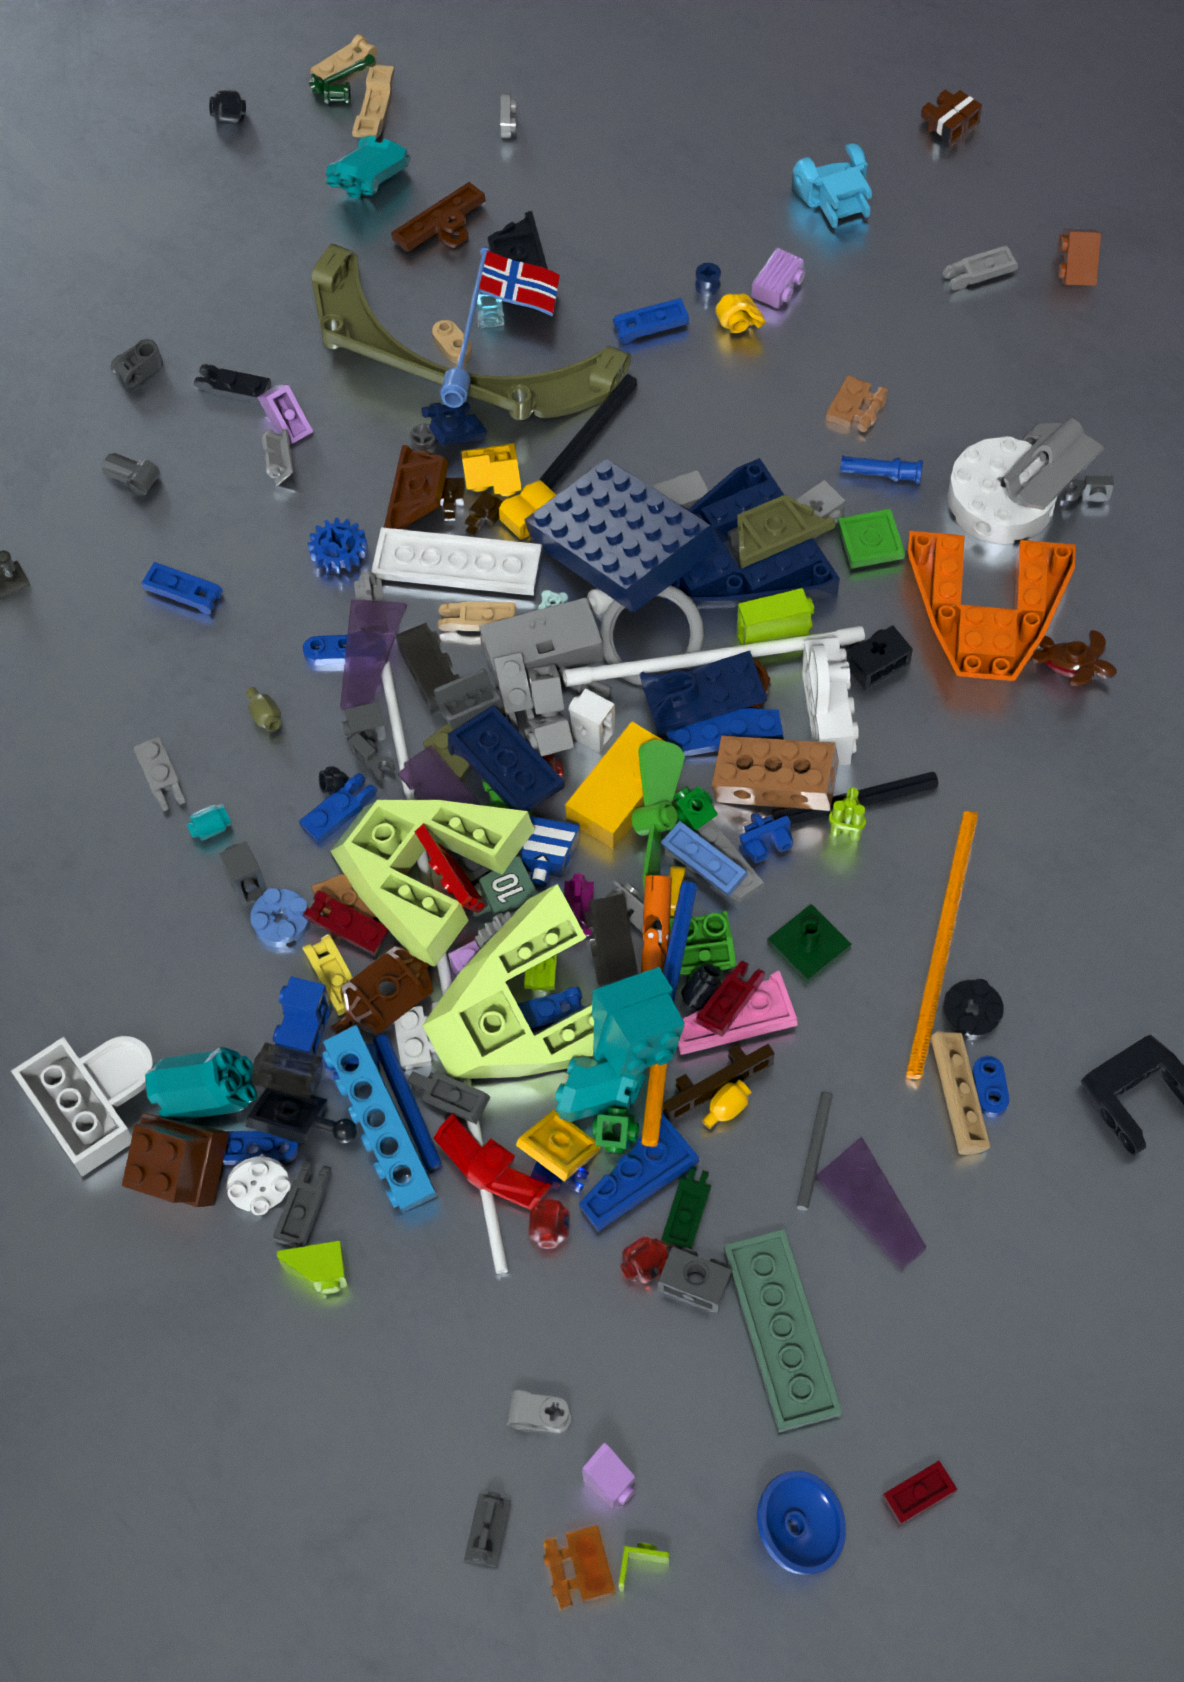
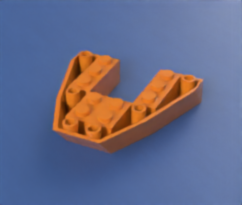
M909 531L906 550L931 626L956 675L1015 681L1048 630L1075 569L1076 545L1020 540L1015 562L1014 609L961 605L965 535Z

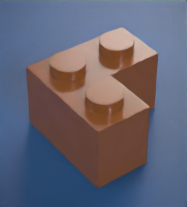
M1063 229V235L1059 234L1057 249L1061 250V255L1064 256V263L1060 262L1058 276L1062 278L1063 284L1097 286L1101 232L1091 229Z

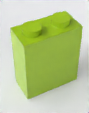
M803 588L739 603L736 635L740 645L809 635V630L813 628L811 614H814V605L810 597L806 598Z

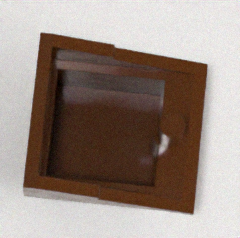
M142 1113L140 1124L134 1125L122 1186L172 1203H185L194 1207L214 1205L229 1132Z

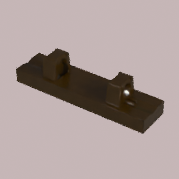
M766 1044L747 1056L739 1045L732 1047L728 1050V1058L732 1064L695 1085L687 1074L678 1077L675 1086L679 1094L663 1102V1114L671 1123L712 1100L725 1084L736 1083L738 1080L744 1082L774 1064L775 1056L770 1045Z

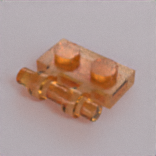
M598 1525L565 1534L568 1547L559 1550L556 1538L543 1541L546 1552L543 1558L545 1566L550 1568L553 1580L551 1590L553 1597L558 1599L560 1609H567L573 1606L570 1593L580 1590L583 1603L616 1594ZM572 1560L576 1578L566 1580L562 1563Z

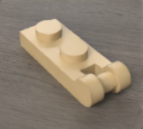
M358 34L350 44L310 68V72L324 79L355 64V62L361 59L364 60L368 54L373 55L375 58L378 49L373 44H368L367 39ZM338 79V80H336V81H334V82H331L330 84H335L336 82H338V81L341 80V79Z

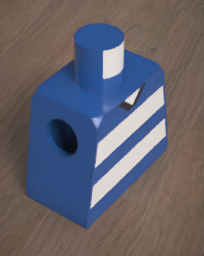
M529 816L535 831L522 847V862L526 871L532 872L530 879L533 885L546 887L549 875L555 877L564 876L580 841V827L575 824Z

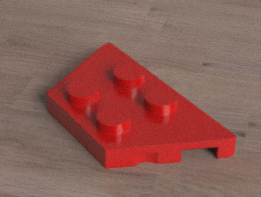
M424 824L414 831L431 857L428 863L437 875L441 874L443 876L440 882L448 893H453L464 908L477 914L485 909L487 905L462 867L452 858L441 843L437 844Z

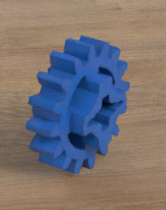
M335 518L332 524L325 520V527L322 528L318 525L315 527L317 534L310 533L311 542H308V549L311 560L316 561L317 568L325 565L327 573L332 568L336 569L337 574L341 573L342 568L351 571L352 564L359 566V558H366L365 549H368L367 539L364 530L359 529L358 523L351 526L349 519H346L344 523H340L339 518Z

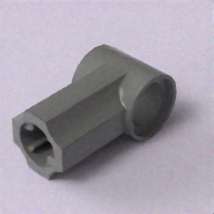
M109 453L104 460L102 468L104 475L126 483L132 491L139 495H146L160 475L159 468L152 462L145 459L136 462L117 453Z

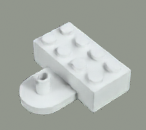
M839 638L804 641L801 672L812 742L835 743L839 758L838 766L850 765L852 753H856V739L859 738L857 722H852L851 714H854L855 707L853 697H848V690H850L851 684L850 668H848L849 663L846 661L845 648L840 649Z
M120 1036L106 1041L79 1059L67 1040L62 1037L11 1070V1072L83 1177L131 1144L132 1135L114 1109L146 1088L145 1074L148 1070L154 1068V1058L149 1048L141 1040L129 1036Z

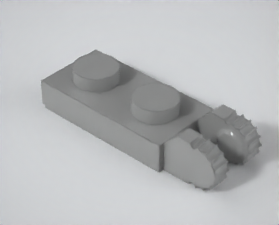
M1005 245L961 259V261L945 267L942 274L946 279H951L949 286L955 291L965 288L969 283L971 285L1016 271L1018 263L1008 246Z
M521 652L493 658L504 713L507 714L508 721L518 732L519 725L514 712L524 710L526 720L534 718L531 709L533 708Z
M160 737L134 746L133 749L153 796L157 797L162 811L169 809L167 799L163 796L168 791H174L173 794L179 804L185 803L184 796L180 790L181 785Z

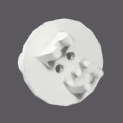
M263 1154L259 1157L246 1159L236 1165L228 1175L226 1184L229 1199L238 1208L251 1211L254 1215H263L270 1208L280 1203L291 1186L286 1168L279 1161L265 1157Z

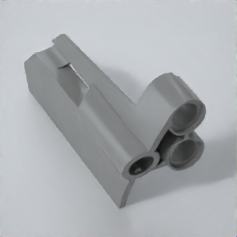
M1074 418L1067 419L1063 424H1037L1022 438V441H1026L1033 446L1004 478L1010 499L1014 503L1021 500L1025 507L1044 510L1103 451L1104 447L1083 433L1082 425ZM1040 456L1048 465L1023 487L1020 483L1019 475Z

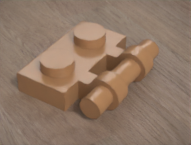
M847 375L826 412V420L849 429L855 421L859 423L857 427L861 432H867L869 426L874 425L878 410L882 409L887 401L888 389L879 387L878 391L872 394L870 393L872 384ZM863 404L869 406L867 410H860Z

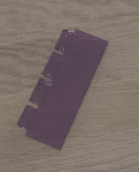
M431 745L404 762L403 766L405 768L398 773V776L410 790L420 785L413 793L418 800H444L481 805Z

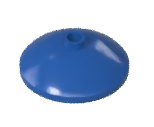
M789 1471L780 1474L767 1484L759 1499L757 1523L762 1542L771 1557L786 1570L799 1575H813L831 1567L839 1558L846 1537L844 1512L833 1490L822 1479L805 1471Z

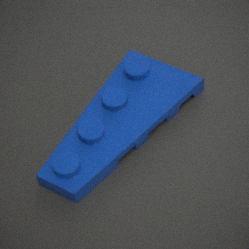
M743 708L667 732L668 742L679 746L684 756L719 751L721 736L784 740L778 709Z
M663 1113L661 1114L658 1145L656 1147L643 1146L641 1135L635 1147L627 1155L624 1154L617 1161V1166L609 1175H605L579 1203L580 1210L598 1232L700 1162L696 1152Z

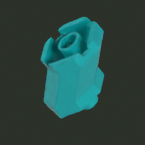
M374 136L360 138L356 149L327 166L325 173L327 177L326 184L333 188H341L347 191L346 194L352 198L360 199L361 195L372 196L377 193L380 183L408 167L410 155H407L408 151L406 148L391 140L383 139L382 143L375 142L376 137Z
M220 1047L214 1051L165 1057L156 1061L153 1064L154 1068L148 1070L145 1074L147 1097L152 1105L155 1103L159 1104L162 1110L158 1111L161 1117L184 1122L193 1118L239 1112L247 1108L249 1103L257 1098L252 1062L247 1056L241 1057L239 1052L225 1047Z
M583 1055L580 1058L573 1056L567 1068V1074H569L566 1084L561 1083L555 1095L554 1100L558 1102L556 1112L559 1118L568 1122L606 1112L608 1107L626 1108L628 1113L630 1106L633 1107L637 1100L646 1074H644L643 1070L639 1074H628L619 1078L606 1058L595 1061Z

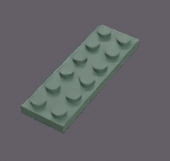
M785 1229L724 1245L729 1269L732 1270V1279L778 1432L842 1416L843 1412Z

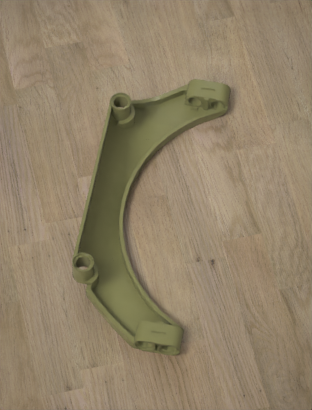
M333 243L330 244L316 263L311 276L324 345L329 349L345 348L442 385L445 372L451 368L434 363L406 348L380 324L371 311L362 291L358 256L352 250ZM607 346L600 352L580 362L538 374L489 376L468 373L471 378L468 395L508 410L510 416L516 420H525L532 413L540 418H553L573 414L605 401L626 374L631 362V354Z

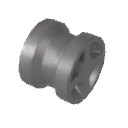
M419 424L411 430L410 438L413 451L419 452V450L427 451L430 455L437 452L438 441L429 429V424Z

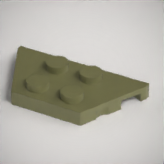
M786 494L737 515L741 568L747 567L835 528V520L829 516L827 519H824L814 514L813 508L806 504L798 503L796 499Z

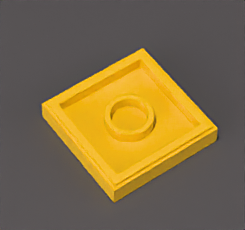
M552 1110L521 1135L516 1143L517 1147L564 1182L593 1158L601 1148V1146H595L596 1140L573 1123L559 1118L555 1110Z

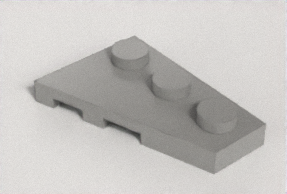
M710 820L694 831L747 872L748 876L730 895L731 898L741 903L764 888L762 879L713 820ZM665 849V855L667 857L671 858L672 860L676 859L679 862L683 863L681 860H679L672 853ZM686 865V869L696 874L694 870Z

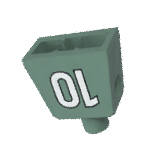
M520 856L513 859L502 875L492 871L479 880L481 898L487 907L478 914L473 911L471 912L474 917L490 912L492 917L501 913L505 915L506 912L511 914L519 909L528 899L538 894Z

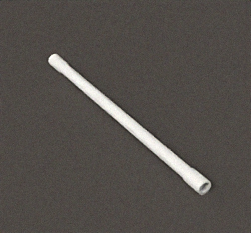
M862 626L838 629L833 632L596 667L587 666L563 670V680L565 686L569 687L589 684L593 681L639 675L643 671L646 674L705 665L749 650L752 658L804 650V641L839 638L840 646L864 642L865 632Z

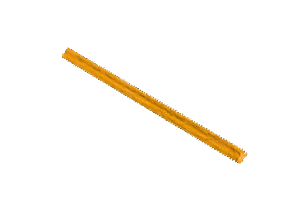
M963 812L944 898L945 901L939 921L940 924L938 925L937 937L931 957L930 970L926 980L925 993L923 994V1003H921L917 1030L915 1031L914 1044H912V1054H910L911 1057L909 1058V1068H907L908 1071L906 1072L908 1079L922 1080L921 1077H923L926 1053H928L930 1036L932 1035L931 1029L934 1026L939 992H941V985L943 984L948 952L950 951L953 929L957 919L956 913H958L957 910L959 909V900H961L962 887L964 886L963 881H965L970 849H972V840L974 839V830H976L975 824L978 821L977 815L979 814L977 812Z

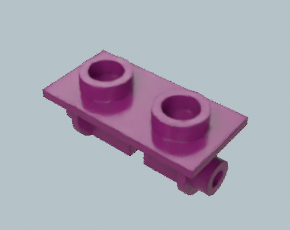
M576 873L570 881H564V897L585 936H591L594 882H587L585 875Z

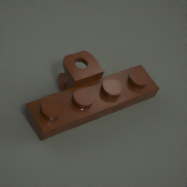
M466 183L392 231V240L409 252L435 234H438V239L449 247L456 248L469 239L468 231L462 226L466 224L464 215L486 201L485 193L472 183ZM454 235L460 236L456 239L451 238Z

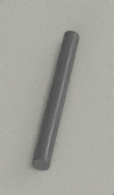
M827 1091L821 1092L796 1208L802 1211L809 1210L833 1094Z

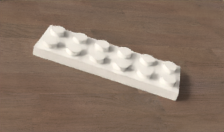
M381 527L371 573L375 576V579L381 578L382 580L534 596L542 555V544Z

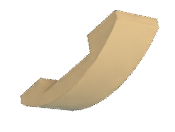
M375 65L374 67H369L366 78L367 90L360 116H356L352 137L374 136L377 139L381 134L392 94L394 66Z

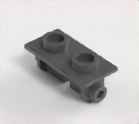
M488 1492L487 1495L479 1493L464 1561L497 1567L511 1505L510 1499L501 1498V1494L496 1492Z

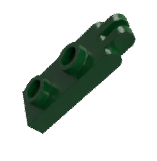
M695 1167L690 1168L687 1178L681 1176L661 1238V1245L677 1249L681 1247L693 1249L712 1186L706 1183L709 1176L708 1171H702L700 1181L694 1180L697 1172Z

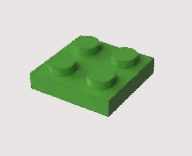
M891 509L838 518L837 525L851 569L904 559L905 551Z

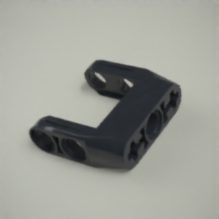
M1152 1035L1142 1038L1090 1071L1081 1080V1084L1096 1112L1124 1148L1132 1155H1136L1146 1149V1142L1142 1129L1117 1099L1119 1096L1155 1073H1158L1184 1105V1065L1174 1053Z

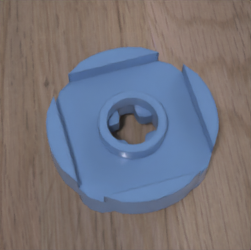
M267 889L263 896L254 903L250 914L252 928L259 940L273 947L287 946L286 943L300 940L310 926V922L302 916L308 907L307 902L298 893L288 889ZM285 913V916L288 917L287 920L275 923L274 916L276 914Z

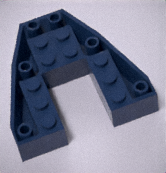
M758 458L734 469L688 509L689 512L711 525L717 550L671 585L687 594L698 609L738 608L739 603L803 588L806 598L810 597L812 600L838 597L840 578L813 538L739 569L723 544L729 541L728 531L738 527L737 515L784 495L762 460ZM664 598L666 602H669V603H672V604L677 605V604L674 603L673 601H671V600H669V599H667V598Z

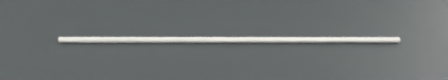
M382 661L379 663L405 800H417L390 661ZM424 850L417 860L420 880L422 884L434 889L428 863V854ZM447 952L437 963L443 995L452 984ZM459 1079L460 1082L473 1087L471 1079ZM467 1121L470 1135L483 1147L480 1122L478 1121L476 1125ZM482 1189L480 1193L496 1274H504L508 1272L494 1194Z

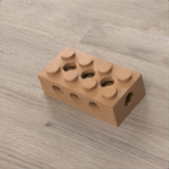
M721 736L712 781L717 803L831 811L839 764L836 744Z

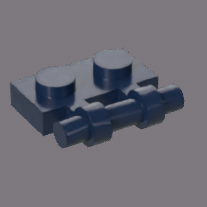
M464 402L457 408H451L441 403H432L421 410L424 418L431 417L432 421L429 429L442 446L484 440L488 433L475 414H465L470 411L468 402Z

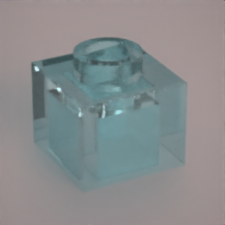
M486 294L478 295L476 311L479 328L504 325L502 300Z

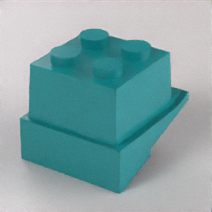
M660 967L593 990V1058L595 1061L606 1058L619 1078L628 1074H639L645 1068L655 1064H666L674 1057L685 1023L671 998L673 988Z

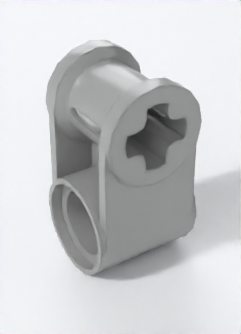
M522 1390L512 1392L507 1419L508 1426L520 1430H538L551 1433H562L570 1427L572 1415L567 1403L562 1398L539 1395ZM556 1409H560L562 1416H558L556 1421H552L549 1414L552 1415Z

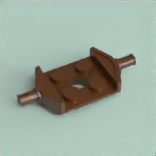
M394 946L341 987L340 994L345 1009V1017L330 1026L331 1031L337 1035L351 1026L357 1025L358 1028L370 1034L380 1036L396 1020L423 999L429 998L432 995V983L427 970L430 964L412 956L406 949ZM382 982H391L394 984L396 992L392 995H384L380 992L379 985Z

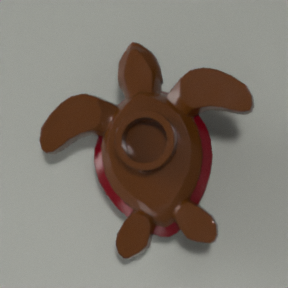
M1091 630L1089 633V646L1080 641L1055 644L1050 637L1044 636L1039 644L1043 650L1031 656L1032 662L1045 663L1057 674L1070 678L1069 684L1072 686H1082L1091 682L1095 674L1102 679H1110L1117 673L1116 668L1111 663L1097 659L1106 650V640L1100 632Z

